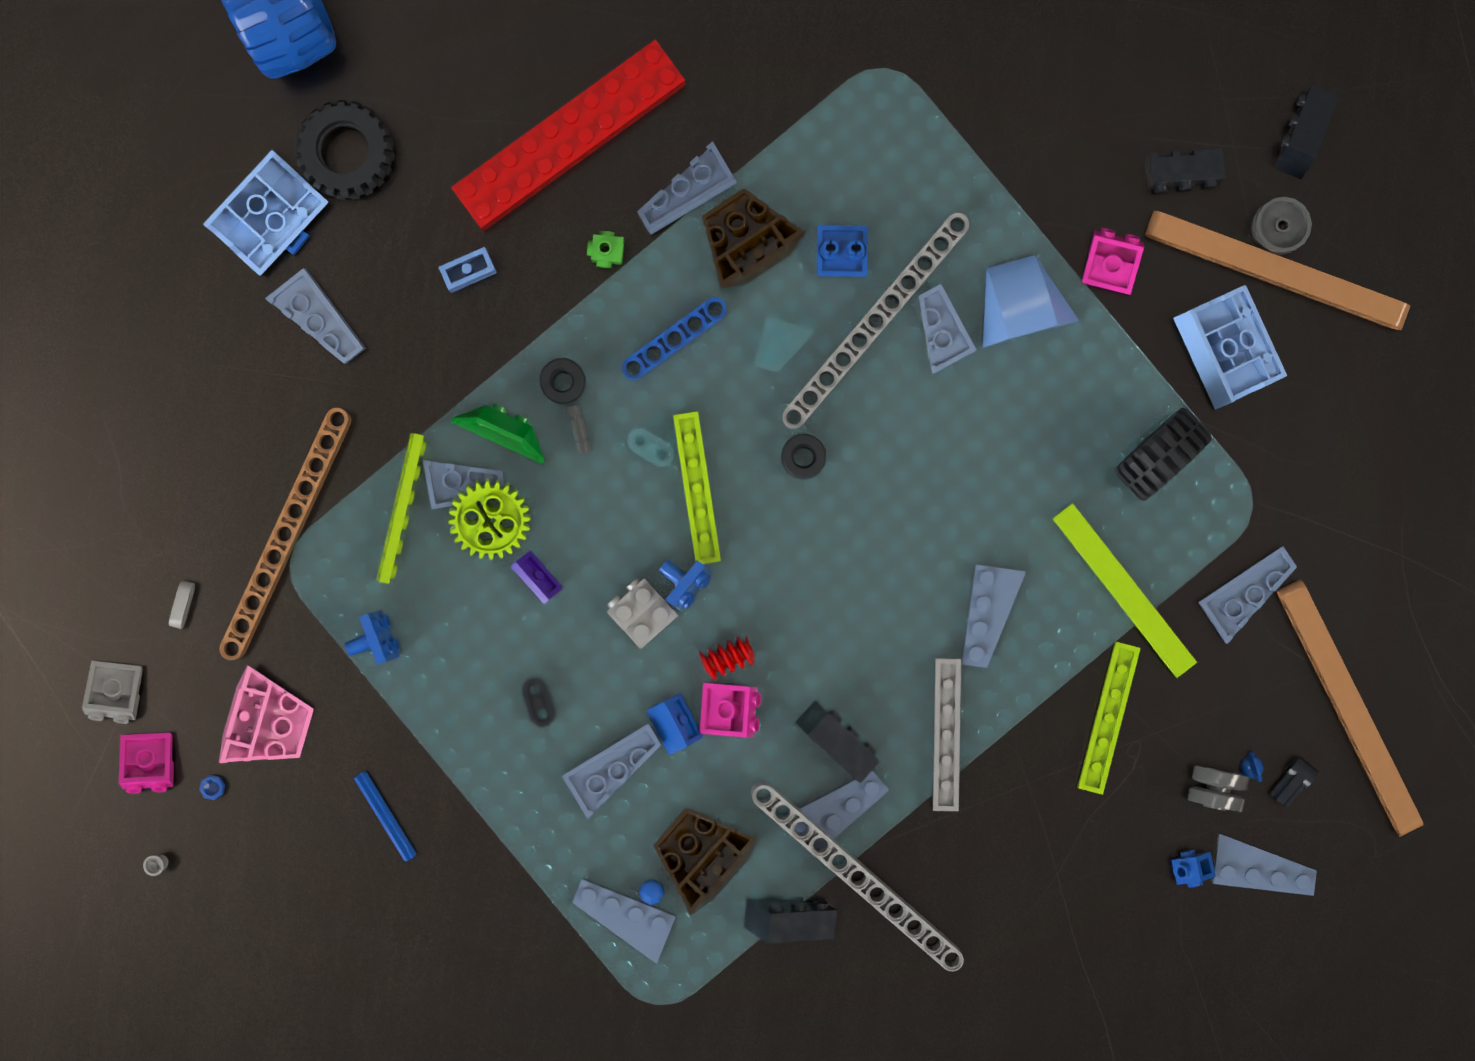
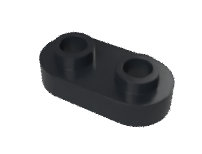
M537 677L526 680L522 686V695L530 719L534 725L546 727L555 719V709L548 687L542 679ZM533 685H537L540 688L539 694L534 695L531 693L530 689ZM544 709L547 711L548 715L545 719H541L538 716L539 710Z

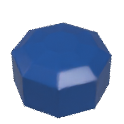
M209 775L201 780L199 791L204 798L215 800L224 794L226 785L221 777Z
M651 879L643 882L639 894L643 902L653 905L660 902L664 895V890L661 883Z

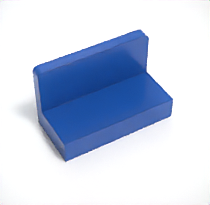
M681 693L646 711L669 755L704 738L700 734V729Z

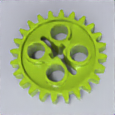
M486 478L485 485H481L480 481L476 480L475 488L469 484L466 485L467 493L461 490L458 491V496L461 500L453 498L452 504L455 507L449 508V514L453 515V517L448 518V524L454 525L450 528V534L458 533L454 538V542L463 541L461 550L470 547V556L478 551L480 559L483 558L485 553H488L490 560H492L494 553H497L500 558H503L504 550L512 554V545L520 548L521 543L518 538L526 540V534L523 531L530 530V525L525 522L531 520V515L525 514L529 510V505H521L525 501V497H516L518 493L517 488L510 492L508 482L501 487L499 479L495 481L494 485H491L489 478ZM496 498L500 501V504L492 507L487 504V500ZM477 501H480V502H481V504L483 505L484 511H483V509H481V507H480L478 504H476ZM469 511H474L479 516L474 520H470L465 514ZM485 512L489 518L494 517V526L490 520L485 521ZM503 519H510L514 524L510 527H504L500 522ZM495 528L503 535L502 537L497 535ZM489 532L492 538L483 540L479 537V534Z

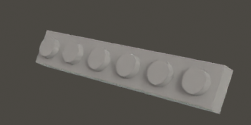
M935 658L933 811H959L961 659Z

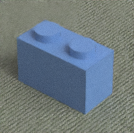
M485 247L439 266L442 277L451 293L497 273Z

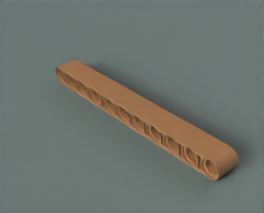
M1153 211L1145 232V236L1392 329L1402 330L1410 309V305L1159 211Z
M332 408L326 414L224 635L219 649L222 657L227 660L240 659L246 653L351 424V416L341 408ZM337 413H342L345 418L344 423L341 426H334L333 416ZM330 435L334 439V445L326 450L322 446V440ZM320 458L323 461V469L319 472H314L311 467L312 462ZM306 481L311 482L313 485V490L309 495H304L301 492V485ZM295 504H299L302 508V514L298 518L292 517L290 513L292 506ZM284 527L290 528L292 532L291 538L288 541H283L280 537V531ZM273 550H278L281 554V560L277 564H273L269 558ZM263 573H267L271 579L270 584L266 587L261 586L259 583V577ZM252 596H256L260 600V605L256 610H252L248 604ZM241 619H246L249 622V629L245 633L238 629V622ZM232 641L237 643L239 651L235 656L230 655L227 650L228 644Z
M1299 579L1277 590L1280 601L1395 831L1401 837L1423 826V821L1305 584Z

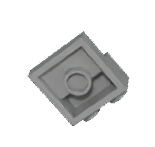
M636 578L626 587L629 592L623 598L617 595L607 604L610 607L607 613L634 643L642 649L678 615L645 578L642 581Z
M91 661L82 705L85 715H88L89 719L95 721H102L104 717H111L113 721L121 724H127L129 720H135L140 698L139 688L143 672L142 666Z

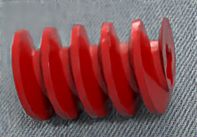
M746 634L745 642L736 637L735 646L729 640L726 641V649L717 644V653H714L711 648H707L708 656L706 657L699 651L706 673L713 680L717 679V671L722 676H726L727 667L733 673L736 672V664L744 669L745 660L751 665H755V655Z

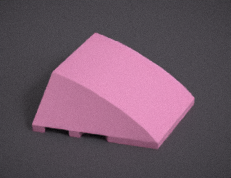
M247 665L236 687L222 736L219 763L300 758L314 709Z

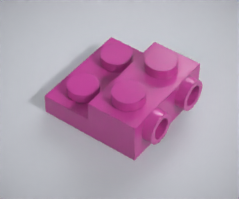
M1101 228L1100 232L1094 231L1082 283L1131 295L1144 250V243L1140 242V237L1132 234H1125V238L1115 236L1116 232L1108 228Z
M703 683L700 734L744 738L754 737V733L758 732L760 726L759 718L755 717L756 707H759L761 704V693L757 692V687Z
M171 733L120 735L119 784L122 789H126L127 793L136 794L140 793L142 788H151L153 792H165L167 787H173L174 762L172 761L173 735Z

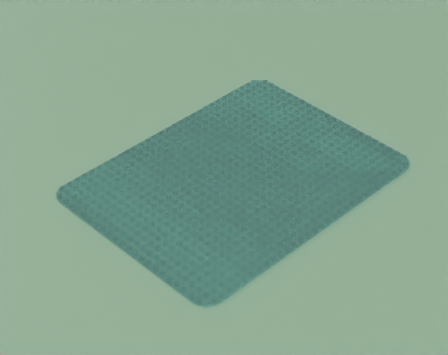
M888 68L864 70L844 82L733 175L737 182L736 184L684 215L421 434L424 436L423 441L426 442V449L423 457L419 456L417 466L421 467L418 480L413 481L411 490L415 491L412 505H408L406 515H409L406 530L401 532L400 540H403V546L400 555L396 554L394 564L397 565L395 578L390 579L389 584L376 581L407 447L310 526L295 544L290 560L291 581L303 603L621 986L638 1000L654 1005L676 1004L695 994L760 939L744 928L747 898L806 901L836 876L832 870L817 857H813L801 843L754 803L751 795L753 784L757 781L765 780L800 808L855 780L795 723L815 700L828 712L833 709L843 719L840 723L845 728L850 725L858 732L860 736L857 739L862 744L867 741L878 751L875 756L881 762L873 769V772L889 789L886 794L834 838L854 857H859L933 795L935 658L961 659L962 663L976 564L1026 571L988 667L983 668L961 664L959 772L1135 626L1052 518L1073 503L1150 603L1156 608L1239 538L1248 527L1253 510L1252 491L1242 470L1212 435V441L1185 468L1146 501L1139 500L1117 477L1115 468L1180 408H1186L1195 417L1196 415L1087 285L1082 283V279L922 88L904 73ZM745 188L780 215L782 214L795 226L802 228L806 234L787 258L749 283L721 289L702 215ZM954 213L964 214L969 220V228L965 235L807 421L798 429L787 428L782 420L785 409L949 216ZM955 219L950 222L953 231L960 232L964 229V225L960 220ZM818 225L868 226L867 277H817ZM939 238L934 241V247L938 251L947 249L948 245L944 239ZM1035 255L1079 321L982 348L986 268ZM920 258L917 264L920 269L929 270L931 268L929 259ZM904 277L901 280L903 288L910 290L915 287V282L911 277ZM941 284L977 351L932 375L919 295ZM888 296L885 298V305L888 308L894 309L898 307L899 302L896 297ZM718 297L725 302L727 313L719 323L643 378L631 381L624 376L622 364L629 356L708 299ZM713 303L708 308V312L712 316H718L723 311L722 306L718 303ZM878 315L869 317L868 322L871 327L879 328L882 326V319ZM692 318L688 322V328L692 331H697L702 327V322L698 318ZM671 333L667 338L668 343L672 346L679 345L682 340L681 335L678 333ZM861 334L853 336L852 342L856 347H863L866 344V338ZM656 347L650 348L647 352V357L652 361H656L661 357V351ZM844 353L838 354L836 356V363L842 367L847 366L850 363L849 356ZM556 358H568L575 361L582 368L585 375L586 386L582 395L576 401L569 404H558L551 401L543 394L540 387V374L543 367L549 361ZM632 362L627 366V373L632 376L637 375L641 370V366L636 362ZM560 371L554 376L553 385L557 390H568L572 385V377L568 372ZM827 372L822 373L819 377L820 383L824 386H829L834 381L833 376ZM806 392L803 395V401L807 405H814L817 402V395L813 392ZM493 404L507 409L506 414L515 418L516 414L529 419V425L534 427L546 462L542 465L451 423L452 417L485 405L492 408ZM578 404L582 409L583 415L581 417L584 418L589 437L587 441H590L591 451L585 454H579L576 444L578 443L575 441L570 422L572 419L569 417L567 410L572 405ZM698 411L721 561L703 564L712 571L710 575L712 579L704 589L699 588L694 594L696 599L688 609L683 608L680 611L666 601L677 613L678 617L640 649L607 613L610 609L607 604L617 595L623 598L629 592L626 587L636 578L640 581L645 578L665 600L674 590L675 584L659 571L664 562L670 560L685 573L696 562L673 415ZM790 411L787 414L786 418L790 424L795 425L801 421L799 412ZM806 433L815 436L822 442L826 449L827 458L825 466L818 475L811 479L801 480L792 477L786 472L782 465L781 453L788 439L797 434ZM800 447L794 453V460L799 466H808L813 461V452L807 447ZM423 460L502 471L504 483H509V491L511 492L517 488L518 493L516 497H525V501L521 505H529V510L525 514H530L531 520L525 523L530 525V530L523 531L526 534V540L518 538L521 543L520 548L512 545V554L504 550L503 558L494 553L492 560H490L488 553H485L483 558L480 559L478 551L470 556V547L461 550L463 541L454 542V538L458 533L450 534V528L454 526L448 524V518L453 517V515L449 514V508L452 507L431 509ZM496 498L489 499L487 504L495 507L500 504V501ZM479 501V502H476V504H478V505L481 507V509H483V511H484V508H483V505L481 504V502H480V501ZM469 511L465 514L470 520H474L479 516L474 511ZM485 512V521L490 520L494 526V517L489 518ZM503 519L500 522L504 527H510L514 524L510 519ZM495 528L497 535L502 537L503 535ZM482 532L479 534V537L483 540H488L492 538V535L489 532ZM530 550L563 587L558 594L545 604L541 602L511 567ZM382 610L383 614L389 617L391 628L389 629L392 637H395L399 643L400 651L398 653L400 657L377 665L371 649L350 656L345 648V642L365 634L359 617ZM746 634L755 655V665H751L745 660L744 669L736 664V672L733 673L727 667L726 676H722L717 671V679L713 680L706 673L699 651L706 657L708 656L707 648H711L714 653H717V644L726 649V641L729 640L735 646L736 637L745 642ZM537 677L542 679L549 690L555 709V719L546 727H538L532 723L522 695V686L530 678ZM703 683L757 687V692L761 693V704L759 707H756L755 717L759 718L760 726L758 732L754 733V737L750 738L702 734L704 738L669 755L646 712L648 709L681 693L700 729ZM533 685L530 691L532 694L537 695L540 692V688L537 685ZM544 709L538 712V716L541 719H545L548 715ZM649 723L662 745L587 819L562 775ZM764 788L760 789L756 796L759 799H766L770 791ZM780 805L776 808L775 813L780 816L785 815L789 808L786 805ZM686 808L759 839L745 865L714 900L693 915H690L686 909L687 907L682 897L678 894L674 882L653 847ZM836 855L832 859V863L836 865L842 864L845 856ZM582 878L641 902L643 901L641 900L639 890L643 882L654 879L662 884L664 895L659 903L651 906L676 915L657 964L572 903Z

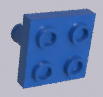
M818 225L817 277H867L868 226Z
M666 560L659 569L663 575L675 584L674 590L665 600L680 611L683 608L688 609L696 599L694 594L699 588L704 589L712 579L710 577L712 571L698 560L686 573L670 560Z
M382 610L360 616L359 619L365 634L345 642L347 653L352 656L371 649L377 665L399 658L400 646L397 639L393 638L390 632L391 623L389 617L383 614Z

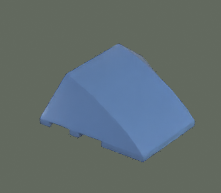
M1035 255L986 268L982 348L1079 321Z

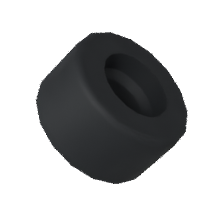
M556 358L549 361L543 367L540 374V387L543 394L558 404H569L576 401L582 395L586 386L582 368L575 361L568 358ZM560 371L568 372L572 377V385L568 390L560 391L553 385V378Z
M806 433L797 434L788 439L781 453L782 465L786 472L792 477L801 480L811 479L818 475L825 466L827 458L826 449L822 442L815 436ZM800 447H807L813 452V461L808 466H799L794 460V453Z

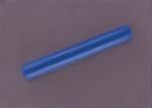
M364 771L355 776V782L403 860L408 861L415 857V850L368 773Z

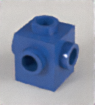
M1195 849L1180 852L1181 857L1171 860L1177 885L1187 884L1188 888L1203 885V881L1216 877L1210 852L1196 853Z

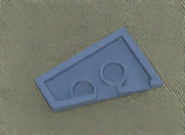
M941 284L919 295L933 375L974 353L977 349Z
M423 460L432 510L454 506L452 504L453 498L461 500L458 496V491L461 490L467 493L466 485L469 484L475 488L476 480H479L481 485H485L486 478H489L491 485H494L495 481L499 479L500 486L503 487L505 485L502 471Z

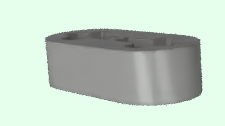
M181 580L172 607L169 626L183 629L193 598L195 583Z

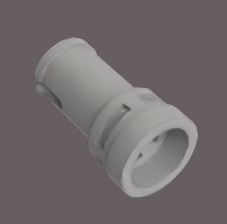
M164 855L149 856L143 863L144 871L150 876L159 875L167 868L168 859Z

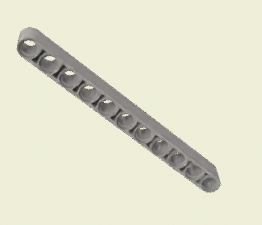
M954 213L949 216L785 409L782 420L787 428L798 429L807 421L965 235L969 228V220L964 214ZM952 220H960L964 225V229L960 232L953 231L950 226ZM936 239H944L948 245L947 249L938 251L934 247ZM920 258L930 260L931 268L929 270H922L918 267L917 263ZM904 277H911L915 282V287L910 290L905 289L901 284V280ZM888 296L896 297L899 302L898 307L894 309L888 308L885 305V298ZM878 315L882 319V326L879 328L871 327L868 322L869 317ZM854 335H863L866 338V344L863 347L854 346L852 342ZM844 353L848 355L850 363L845 367L839 366L836 363V356L838 354ZM827 372L833 376L834 381L831 385L824 386L820 383L819 377L822 373ZM806 392H813L817 395V402L814 405H807L803 401V395ZM790 411H797L801 415V421L798 424H790L787 421L786 417Z
M760 780L753 784L751 795L754 803L944 969L953 972L962 967L964 959L957 945L771 783ZM764 788L770 791L766 799H759L756 796L760 789ZM780 805H786L789 810L785 815L780 816L775 813L776 808ZM798 822L808 824L803 832L795 831L794 827ZM818 838L826 840V844L822 848H815L813 843ZM836 855L845 856L842 864L836 865L832 863V859ZM856 871L864 873L863 878L859 881L851 879V875ZM879 887L883 889L880 896H870L873 888ZM900 904L901 909L897 913H890V906ZM910 921H920L916 929L911 930L907 928ZM929 937H938V942L935 945L929 946L926 944ZM952 952L957 954V957L954 961H945V957L948 953Z

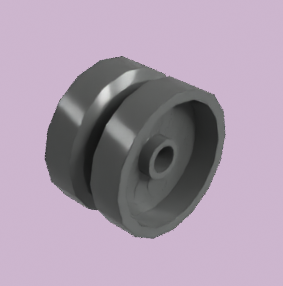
M1279 197L1272 199L1257 210L1252 218L1250 231L1252 240L1259 249L1281 256L1293 252L1306 242L1310 236L1312 222L1310 213L1302 203L1294 198ZM1283 224L1285 229L1281 230L1278 225Z
M1194 765L1192 778L1197 782L1207 784L1206 788L1200 786L1190 787L1187 800L1213 809L1243 812L1245 799L1240 795L1230 793L1231 789L1238 791L1247 790L1250 777Z

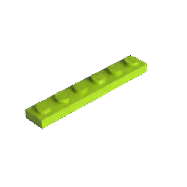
M698 411L673 415L695 561L698 560L702 564L720 562L721 557Z
M410 434L376 581L389 584L390 579H394L396 575L397 565L394 564L396 554L400 555L403 540H400L402 530H406L409 520L406 510L407 506H411L413 503L415 491L411 489L413 481H417L421 468L417 464L419 456L423 457L426 449L423 435Z
M1119 642L1114 643L1077 787L1079 789L1103 795L1141 649L1139 647Z

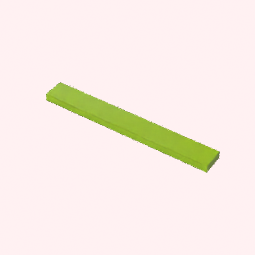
M1073 503L1052 518L1174 676L1178 678L1195 665L1197 661Z

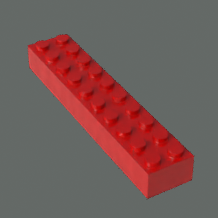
M655 39L451 188L484 232L686 85L685 79Z

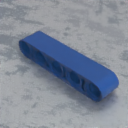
M718 297L708 299L629 356L622 364L624 376L631 381L643 378L719 323L727 313L725 302ZM713 303H718L723 308L722 313L718 316H712L708 312L709 306ZM692 318H698L702 322V327L697 331H692L688 328V322ZM671 333L681 335L682 340L679 345L672 346L668 343L667 338ZM656 347L661 351V357L658 360L652 361L647 357V352L650 348ZM632 362H636L641 366L640 372L634 376L627 373V366Z

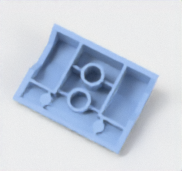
M271 150L203 225L218 236L237 256L261 276L325 207L328 201L278 154Z
M1246 285L1173 318L1215 409L1230 404L1287 376Z

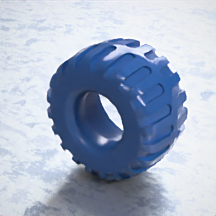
M221 0L247 53L266 77L275 79L306 69L331 53L336 47L335 32L322 0Z

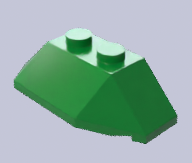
M493 404L492 408L485 405L452 417L451 423L542 465L546 462L534 427L529 425V419L516 414L515 418L506 414L507 409Z

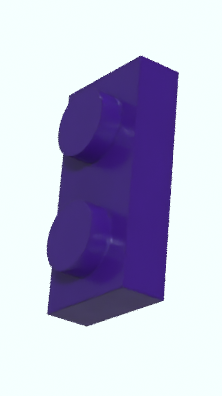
M531 550L511 566L543 604L547 603L563 589L562 585Z

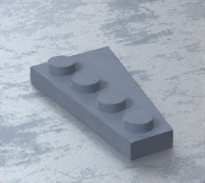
M713 141L706 147L707 150L700 157L696 156L690 162V166L681 175L678 173L671 180L672 183L665 190H660L637 211L650 234L655 233L737 183Z
M306 268L300 270L265 298L280 309L289 319L297 323L307 334H310L319 341L324 348L344 364H347L366 349Z
M1281 546L1198 601V603L1224 642L1228 644L1233 636L1260 609L1270 595L1280 587L1297 566L1285 548Z
M975 565L962 665L988 667L1026 571Z
M649 723L562 775L587 819L662 745Z
M872 770L861 783L855 779L799 809L831 837L836 838L886 794L889 789ZM798 822L794 830L803 832L808 824ZM818 838L814 841L813 846L815 848H822L825 846L826 840Z
M1218 833L1214 861L1216 877L1212 879L1213 884L1314 896L1316 870Z
M583 878L572 902L657 964L676 915Z

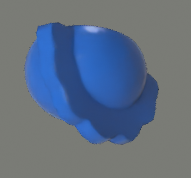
M1249 751L1248 756L1240 763V771L1242 775L1261 782L1263 764L1253 751Z

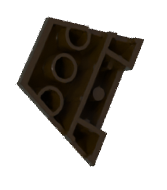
M745 188L702 215L721 289L749 283L787 258L806 234L802 228L795 226L782 214L780 215Z
M686 808L653 847L674 882L678 894L682 897L687 907L686 909L690 915H693L714 900L745 865L759 839Z

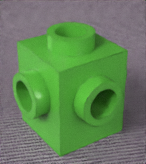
M599 231V235L593 234V241L588 240L587 255L591 256V260L596 263V267L611 268L612 264L622 265L624 237L614 236V232ZM603 247L610 248L608 252L604 253L601 251Z

